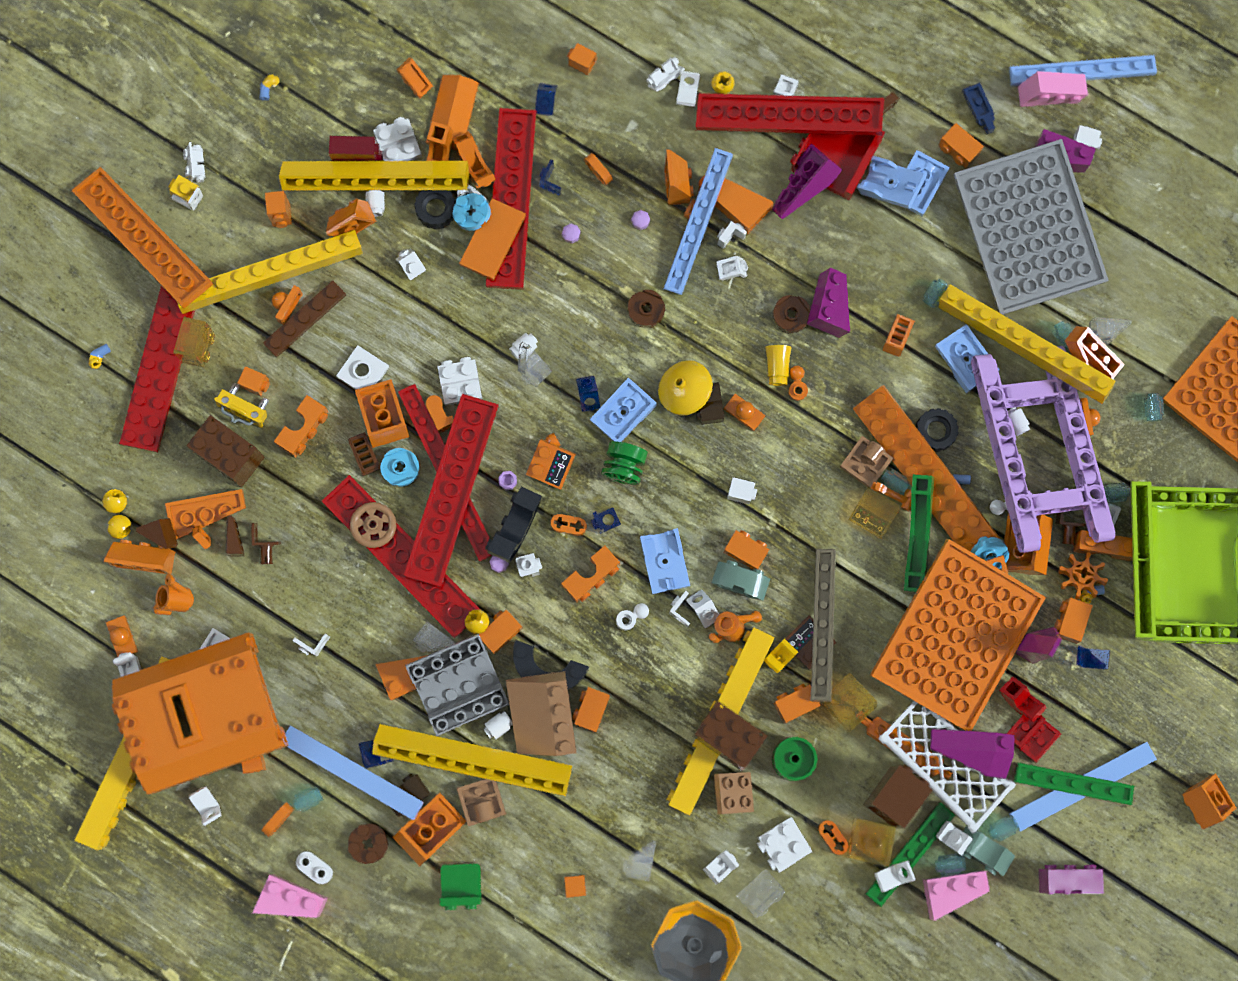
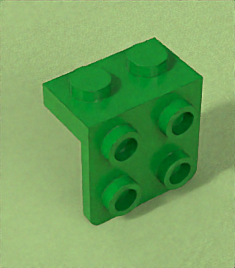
M477 863L441 866L440 907L445 906V910H457V906H465V909H477V905L482 904L481 866Z

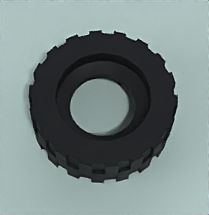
M423 190L419 192L418 197L415 199L414 207L421 224L427 226V228L442 229L450 225L451 221L453 222V208L456 202L451 192L448 190ZM432 199H439L445 205L444 212L439 216H432L427 212L426 206Z
M941 408L926 411L916 423L918 431L936 452L944 451L955 442L959 433V425H957V420L953 417L954 415L950 414L947 410H941ZM938 421L945 426L946 433L943 438L933 439L929 436L927 428L931 422Z

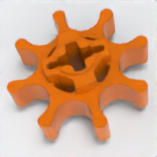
M1090 552L1086 554L1085 561L1082 562L1077 561L1074 555L1070 554L1068 561L1072 563V567L1065 568L1060 566L1058 570L1059 574H1065L1069 578L1068 581L1062 583L1061 589L1064 590L1068 586L1075 587L1077 590L1075 599L1077 600L1080 598L1081 591L1083 590L1089 591L1092 597L1096 598L1098 591L1094 588V584L1098 583L1105 586L1108 582L1107 578H1101L1097 574L1099 570L1104 569L1105 563L1102 562L1097 566L1092 565L1089 562Z

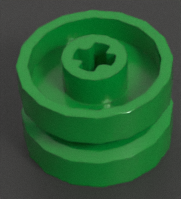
M791 737L777 744L773 750L771 760L777 775L784 780L798 781L807 778L813 773L818 758L815 748L809 741L800 737ZM793 755L798 757L796 763L791 760Z

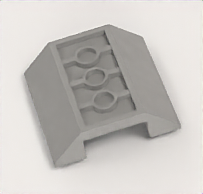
M479 634L405 665L427 711L436 736L509 705Z

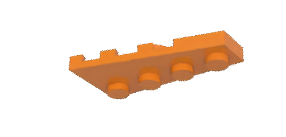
M243 489L165 503L167 517L171 520L176 539L193 533V528L197 525L204 528L246 508Z
M426 656L375 664L391 701L417 690L405 665Z

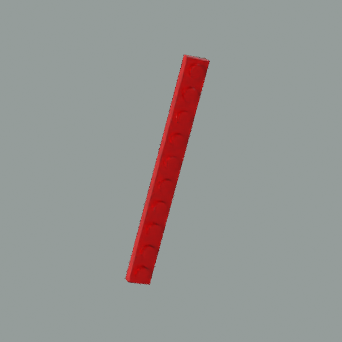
M413 384L398 391L437 472L445 445L416 385ZM470 498L462 526L479 562L492 556L485 550L490 538Z

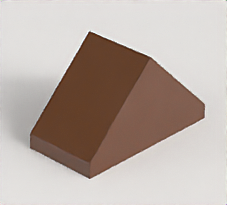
M170 518L158 519L136 528L137 533L164 549L177 548L178 543Z

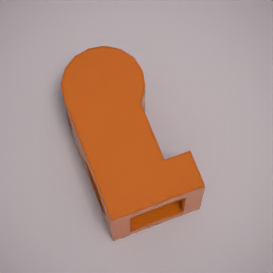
M432 395L428 397L426 407L440 434L451 428L454 418L452 415L446 416L443 410L442 399L439 396Z

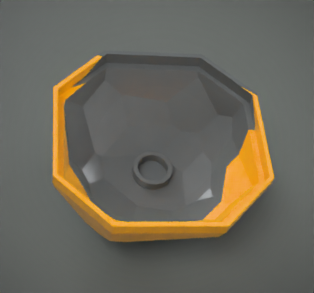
M697 900L669 909L651 944L659 974L671 981H726L742 948L733 919Z

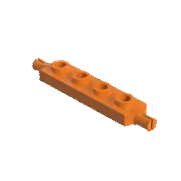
M862 714L858 722L868 727L866 734L881 743L878 740L879 736L891 726L878 716L871 721ZM896 728L888 735L891 739L898 738ZM901 732L902 738H910L909 736ZM902 741L900 748L906 754L912 752L911 742ZM915 742L916 752L925 753V747ZM916 755L915 763L920 768L926 766V758L923 755ZM929 756L930 766L939 767V758L937 756ZM930 769L931 777L940 774L939 770ZM943 770L944 778L948 780L952 772Z

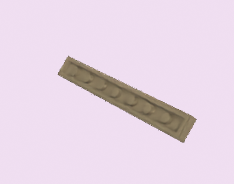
M816 549L811 680L812 702H832L835 549Z

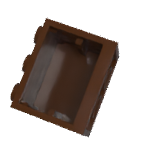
M211 415L186 445L199 458L241 488L265 458L255 446Z
M719 701L714 704L693 734L695 739L740 771L746 769L768 737Z
M905 764L903 766H891L863 804L894 829H905L933 790L929 787L930 783L926 779L914 776V771Z

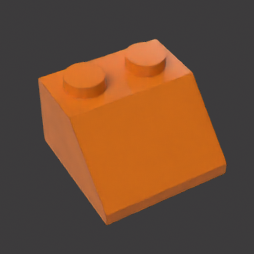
M355 199L347 207L336 210L335 214L329 217L326 234L335 237L353 230L357 234L375 223L376 219L369 203Z
M1216 773L1188 788L1182 794L1185 804L1190 807L1196 822L1200 824L1202 829L1224 821L1236 809L1235 804Z

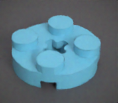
M476 193L459 196L453 208L454 220L461 228L467 231L481 228V225L489 220L491 214L490 205L484 196ZM471 209L476 210L475 212L472 213V215H469V213H468L469 210H471Z
M395 448L385 454L380 469L382 476L392 486L403 487L411 484L418 477L419 462L411 451L404 448ZM397 463L405 464L402 472H399V470L395 471Z
M981 537L971 550L973 554L985 561L1000 555L1004 556L1005 562L1009 558L1007 546L1003 540L996 537ZM995 562L992 564L998 569L1002 567L1000 562Z

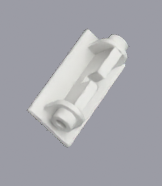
M676 57L669 58V60L661 65L664 70L663 72H661L660 68H657L648 75L646 79L649 84L648 88L654 91L662 90L667 83L677 78L681 71L685 70L677 65L679 61Z
M189 142L187 148L183 151V158L187 160L185 177L191 182L193 180L199 183L204 182V165H197V163L204 162L203 149L200 145L191 147V142Z

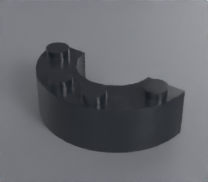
M522 486L518 492L515 491L510 500L512 502L508 516H504L501 522L503 527L500 531H496L493 540L489 539L485 547L488 554L507 563L514 559L537 513L542 498L541 495Z
M515 640L513 659L516 670L521 678L551 673L540 669L535 663L534 646ZM570 660L567 667L558 671H565L568 691L576 687L585 678L589 666Z

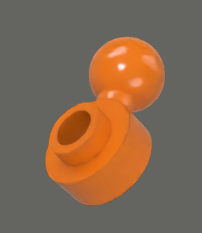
M793 366L789 372L794 383L790 385L788 393L796 401L804 399L808 393L806 384L801 382L805 373L801 366ZM800 387L802 393L797 394L795 388Z

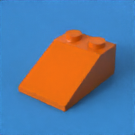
M666 150L664 173L668 205L690 203L691 197H694L693 185H689V179H692L691 168H688L686 160L672 150Z
M392 379L355 390L372 448L409 437Z
M439 793L418 812L414 820L411 819L393 836V839L420 867L467 821Z

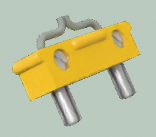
M236 383L232 385L229 392L222 389L218 397L214 398L216 405L221 408V412L231 417V422H241L248 426L254 424L260 428L263 427V423L267 418L264 408L269 402L268 399L263 398L257 407L235 396L239 389V385ZM224 410H226V411H228V412H230V413H232V414H234V415H236V416H238V417H240V418H242V419H244V420H246V421H248V422H245V421H243V420H241V419H235V420H234L233 415H231V414L225 412Z

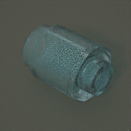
M941 279L933 280L923 294L924 298L922 301L928 306L935 308L936 305H939L940 298L948 288V284Z
M1062 321L1053 326L1054 330L1052 333L1059 346H1064L1066 350L1068 347L1065 339L1073 329L1069 322L1065 324Z
M1158 393L1147 394V398H1144V414L1147 417V421L1163 420L1164 402L1163 397H1159Z
M893 468L891 471L886 470L881 478L883 485L902 495L911 483L907 480V477Z
M1124 482L1109 483L1103 486L1107 503L1123 502L1130 496L1129 486H1126Z
M311 786L295 794V799L292 801L296 810H301L304 813L319 805L324 799L318 787L312 788Z
M1005 816L991 823L988 832L993 840L996 839L1000 842L1015 835L1016 831L1020 830L1013 816Z
M958 853L938 856V860L935 861V867L941 876L961 874L962 871H966V862L964 855H959Z

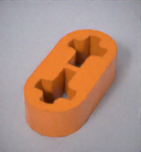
M593 153L584 158L588 168L604 186L613 181L611 174Z
M557 514L551 519V527L558 533L581 536L587 530L585 520L579 517ZM562 519V522L567 523L568 525H561L560 528H557V525L554 524V521ZM577 522H580L584 528L577 532L575 527H570V524L576 525Z
M286 802L261 831L267 837H271L291 815L294 808Z
M830 820L822 821L819 824L818 832L829 849L836 855L845 854L848 850V842L836 824ZM824 824L832 826L830 831L834 836L831 837L829 833H823L825 829ZM834 838H836L838 842L844 843V845H842V851H840L839 849H834V847L836 846V843L833 841Z

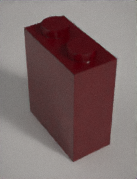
M330 136L329 156L331 161H382V150H380V144L376 142L375 137Z

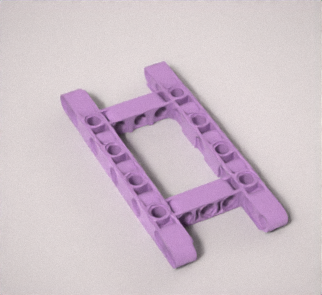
M1057 346L1066 352L1064 346ZM991 354L973 356L971 366L1018 550L1021 553L1040 550V539L1042 537L1036 516L1083 510L1089 536L1092 537L1095 543L1114 540L1115 529L1077 389L1047 371L1045 372L1048 380L1002 385L996 360L993 359V356ZM1054 403L1076 489L1068 490V488H1064L1062 491L1050 492L1048 490L1044 493L1032 494L1027 489L1026 474L1021 455L1018 454L1015 443L1017 439L1012 420L1008 416L1007 408Z

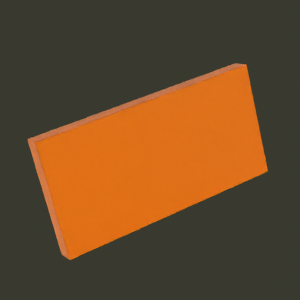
M491 199L489 203L491 208L490 218L481 225V228L475 231L459 265L494 281L526 217V213Z

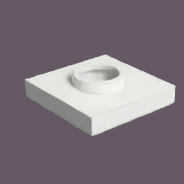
M357 345L336 377L357 390L379 383L389 369V365ZM359 364H365L369 367V372L366 376L360 377L356 374L355 370Z

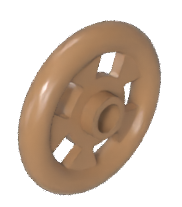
M378 502L366 503L357 508L350 520V531L353 538L360 545L368 548L381 547L394 536L396 518L391 509L386 505ZM376 510L384 513L382 518L374 515ZM367 512L369 516L364 521L361 520L360 516ZM372 521L376 522L374 528L369 526ZM383 522L389 523L387 531L382 530ZM361 526H363L364 530L366 531V533L363 535H361L358 530V528ZM379 534L378 540H371L370 535Z

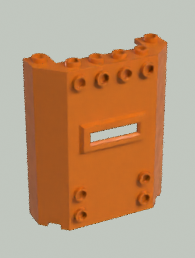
M248 632L112 680V698L114 701L112 708L120 721L118 728L120 733L124 734L126 740L124 747L126 752L130 753L132 760L130 761L131 770L133 773H136L143 790L147 794L158 793L289 746L284 729L279 727L256 656V653L259 651L252 633ZM180 694L192 735L186 738L183 736L171 698Z

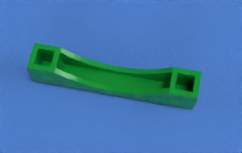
M913 474L911 523L904 591L917 592L927 574L934 476Z

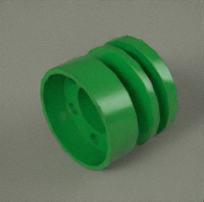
M611 441L609 442L606 455L613 460L604 461V466L607 468H602L601 475L617 483L639 485L641 478L638 476H641L643 471L635 466L645 465L648 452L641 447L629 443Z

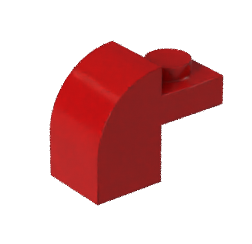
M1013 676L1000 689L1006 702L1020 715L1023 714L1032 722L1047 709L1045 704L1030 694L1027 686Z

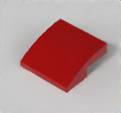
M1022 715L1006 733L1014 735V745L1035 764L1061 736V732L1049 724L1042 715L1034 722Z

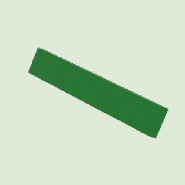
M1016 763L1015 783L1132 805L1134 785Z
M939 802L887 867L908 861L912 869L937 839L936 835L946 821L951 822L955 814ZM902 867V874L906 877L908 875L907 870ZM876 879L865 895L879 907H882L898 886L881 892Z

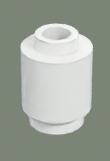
M380 190L367 191L365 193L366 201L369 203L374 217L383 216L385 211L384 192Z
M524 333L511 344L512 347L509 350L517 360L524 359L537 348L536 343L538 341L531 333L529 335Z
M1015 407L1007 411L1009 419L1011 418L1016 436L1030 430L1029 422L1021 408L1017 410Z
M504 711L486 722V728L483 730L490 739L492 737L498 739L511 729L510 726L513 723Z

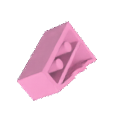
M1037 71L1018 86L1021 107L1063 103L1077 104L1088 95L1085 74Z
M974 871L923 879L929 918L933 921L989 892L986 871Z
M272 874L269 875L253 913L317 918L320 917L328 898Z

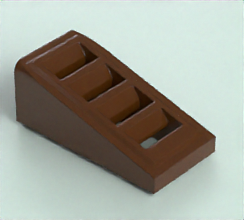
M366 432L348 439L363 477L381 470ZM365 440V443L355 447L354 444ZM368 447L367 451L358 454L357 451ZM371 454V458L361 461V458ZM374 462L375 465L364 469V465Z
M228 515L226 553L230 557H244L245 553L237 521L232 515Z

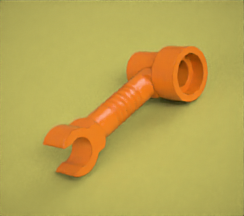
M873 481L872 490L902 503V509L911 512L910 489H906L904 495L879 482Z

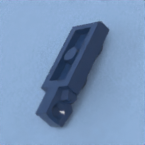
M981 83L964 88L962 93L976 123H978L979 127L983 126L986 135L993 133L995 129L993 124L995 113Z

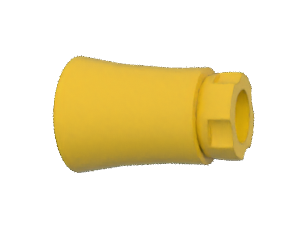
M787 345L766 346L769 385H787L792 347Z

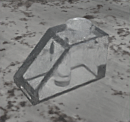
M1094 317L1089 322V329L1105 345H1108L1132 324V320Z
M523 341L519 344L518 371L522 375L520 378L525 384L537 387L552 370L529 344Z
M429 622L424 624L413 639L416 643L414 647L422 653L425 651L435 653L456 644Z
M650 841L630 855L628 860H624L622 872H626L625 877L645 881L650 880L657 841Z

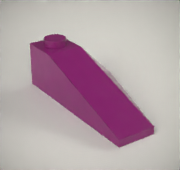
M810 144L796 164L799 166L794 174H790L788 178L790 182L787 188L781 191L772 208L782 220L828 187L842 171L840 167L813 144Z
M1054 627L1027 633L1015 654L1035 664L1053 657L1062 639Z
M932 729L930 749L949 759H955L963 763L964 766L979 771L980 774L986 777L1006 779L1014 756V735L996 732Z

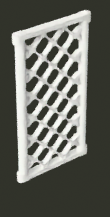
M913 701L896 721L879 736L878 740L882 744H886L919 778L926 779L930 783L929 787L933 789L932 791L974 833L1016 784L1007 777L1006 779L992 778V782H984L983 775L979 771L966 766L965 768L956 767L955 759H952V767H944L942 763L943 755L928 751V742H931V739L927 738V729H958L951 722L922 706L921 712L912 711L918 704ZM932 714L937 719L935 726H928L926 724L925 715ZM908 715L910 724L902 725L900 722ZM912 715H921L923 725H914ZM896 728L898 738L891 739L888 735ZM900 728H909L911 738H902ZM921 728L924 739H916L913 729ZM902 741L911 742L912 752L906 754L900 748ZM915 742L924 743L925 753L916 752ZM916 755L925 756L926 766L920 768L915 763ZM929 756H937L939 758V767L930 766ZM930 769L940 771V781L934 782L929 777ZM943 770H951L953 772V781H946L944 779ZM957 770L966 772V782L957 780ZM969 771H977L979 773V782H972L970 780ZM945 784L954 785L955 795L948 796L943 791ZM958 784H965L967 786L968 795H960L958 793ZM1002 784L1005 789L998 796L997 785ZM971 785L980 786L981 796L972 795ZM984 785H991L993 787L994 796H986L984 794ZM959 798L968 799L969 809L963 811L958 806ZM972 798L981 799L982 810L973 808ZM985 799H993L994 802L986 809ZM981 812L983 815L975 822L972 819L973 813Z

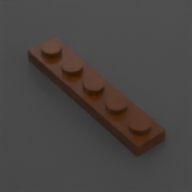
M332 280L267 338L263 344L277 358L346 296V293Z

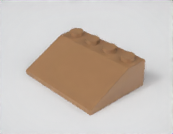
M565 671L506 680L517 754L561 756L577 753Z

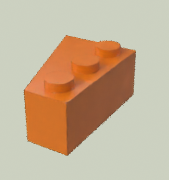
M1076 326L1065 339V343L1072 356L1112 379L1125 365L1088 327Z

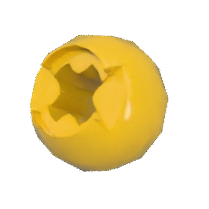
M720 71L712 78L711 84L716 93L728 94L733 90L735 82L730 73Z
M117 489L107 491L102 498L103 507L110 513L122 512L127 505L126 495Z
M115 515L108 522L107 531L113 538L123 539L131 531V521L126 516Z
M482 610L470 611L465 619L467 630L473 634L485 632L489 625V617Z

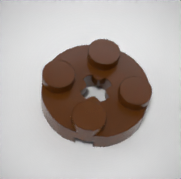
M646 289L632 295L628 302L629 318L637 326L643 328L655 327L661 322L665 314V304L660 294ZM646 304L650 305L651 311L644 313L641 307H645Z
M786 295L777 301L773 310V319L777 327L785 333H796L808 325L807 322L811 309L808 302L802 297ZM788 310L796 311L795 318L787 316L789 314Z
M375 824L360 825L352 831L348 839L349 853L356 861L363 864L379 861L388 850L386 833ZM371 838V843L374 844L373 847L365 849L363 841Z

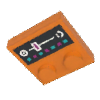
M540 439L526 475L561 490L576 454Z

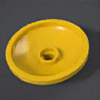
M696 361L678 362L671 366L660 380L658 388L660 402L673 414H692L701 409L708 401L713 387L712 377L709 371Z

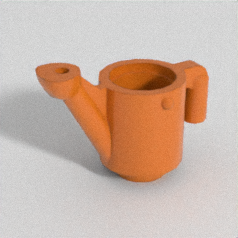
M167 573L165 577L166 585H161L156 593V604L153 607L154 613L171 615L172 611L187 612L194 602L191 590L176 582L175 578Z
M753 611L748 615L737 616L732 612H723L715 620L714 627L718 635L710 633L709 639L713 643H718L723 639L729 642L740 641L745 633L744 624L750 621L760 622L762 616L758 611Z

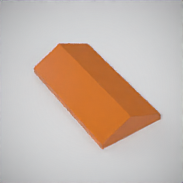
M443 75L432 121L450 126L454 138L468 130L479 82L462 75ZM452 141L451 149L456 150Z

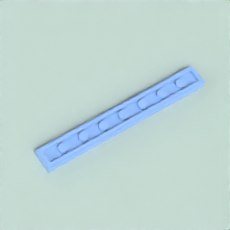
M1154 55L1012 66L1009 68L1011 86H1019L1037 71L1085 74L1086 80L1147 76L1157 73Z
M717 148L714 149L664 290L682 296L732 160V153Z
M293 726L288 728L285 733L289 744L288 748L412 820L415 819L424 803L423 801Z
M1144 742L1085 773L1084 776L1115 782L1157 759L1149 744ZM1053 790L1009 813L1020 832L1085 798V796Z

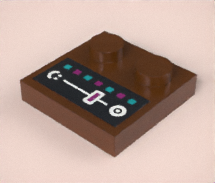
M810 615L785 638L798 651L795 657L808 670L812 668L814 619Z

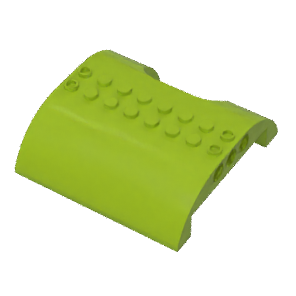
M1132 481L1131 517L1135 638L1162 643L1238 644V488L1151 486V482Z

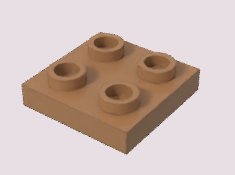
M862 436L840 468L871 489L873 481L876 482L893 457L887 454L881 445L874 441L870 442Z
M751 772L714 774L717 815L754 812Z
M484 779L457 788L468 827L506 815L497 781Z

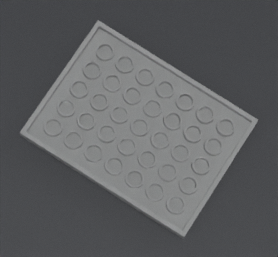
M1062 139L953 174L997 310L1000 314L1004 315L1109 281Z

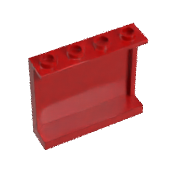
M882 131V135L809 133L807 138H802L798 146L800 148L799 153H794L790 163L792 167L790 171L795 173L799 166L796 164L810 144H813L842 169L837 178L825 189L850 201L885 132Z

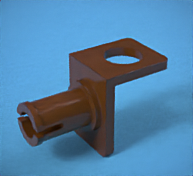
M1064 512L1056 513L1055 524H1062L1064 526L1062 544L1075 545L1076 528L1078 526H1086V524L1063 522Z
M251 523L252 545H258L261 549L260 564H273L272 547L281 544V541L258 542V523Z

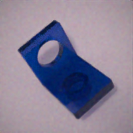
M539 83L535 106L537 114L553 116L555 94L558 85Z
M550 159L547 167H543L540 172V187L560 196L561 187L548 182L554 168V160Z
M589 376L576 379L582 412L600 409L595 377ZM593 398L595 403L589 406L585 404V400Z
M613 507L599 514L596 511L592 513L593 519H591V523L595 530H599L600 534L621 525ZM609 514L614 517L613 524H604L603 517Z
M1078 645L1076 665L1082 668L1109 670V650L1086 649Z
M374 740L359 743L365 769L393 762V759L381 761L380 756L373 755Z

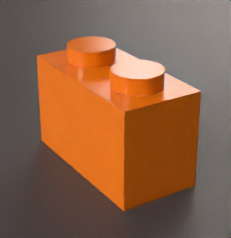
M957 123L941 138L938 144L945 154L952 156L959 166L965 168L974 161L984 148L982 144Z
M285 192L265 193L267 215L273 227L285 228L287 225H292L290 203Z
M736 530L723 553L752 570H758L770 549L766 548L767 545L764 542L752 540L747 532Z
M1071 597L1063 601L1059 612H1062L1060 619H1057L1054 625L1058 635L1064 640L1075 644L1080 643L1093 605Z
M507 610L504 612L499 611L493 617L494 621L485 629L486 631L479 634L482 642L494 655L523 629Z
M803 683L793 688L794 693L788 695L785 692L776 697L778 701L774 702V705L784 724L821 706L819 702L811 701V685L805 687Z
M590 687L587 688V691L583 690L579 699L582 702L580 710L576 708L572 720H575L574 725L597 733L610 695Z

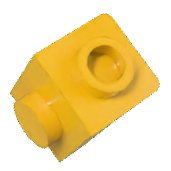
M178 175L176 179L173 178L168 186L170 188V195L173 196L174 194L186 202L190 200L196 188H199L198 185L181 175Z
M783 639L764 659V662L776 673H779L798 651L786 639Z

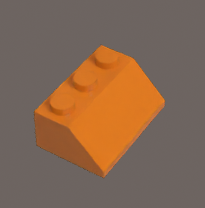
M1008 514L1004 539L1009 552V558L1006 562L1008 571L1028 575H1046L1053 525L1052 518L1046 515L1036 516L1042 537L1040 539V550L1021 553L1018 550Z
M121 539L120 542L112 543L104 562L116 568L172 574L175 552L171 549H164L159 545L158 548L151 547L150 543L139 542V545L132 544V541Z

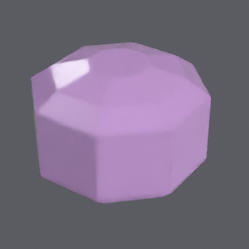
M639 210L634 212L631 222L634 228L642 230L648 227L650 217L647 212Z
M568 224L564 226L562 237L565 242L573 244L579 240L581 233L577 225Z
M511 471L502 472L499 476V485L504 490H513L517 485L516 475Z
M492 556L489 561L492 570L497 573L506 571L509 563L495 556Z

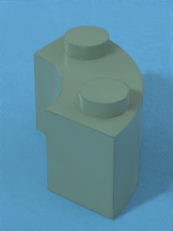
M727 560V563L718 562L711 583L724 590L763 601L770 578L763 576V571L757 569L751 571L739 567L738 563Z
M966 825L963 832L973 840L962 856L969 860L971 858L975 859L985 866L984 869L993 875L997 872L1004 876L1015 855L979 831L972 833Z

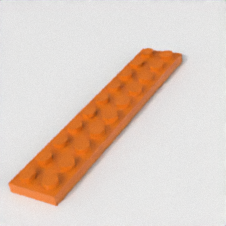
M101 167L72 189V192L183 309L213 285L212 281Z
M884 385L853 408L878 443L885 449V452L893 457V463L911 486L913 474L934 476L932 514L953 542L971 552L981 537L1000 538Z

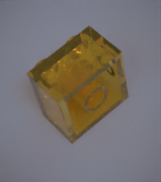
M184 317L173 353L182 363L204 368L205 362L207 363L210 358V345H213L215 341L214 331L205 321Z
M851 673L832 688L831 702H822V705L848 732L854 729L878 707L877 700Z
M854 819L847 858L889 867L896 827Z

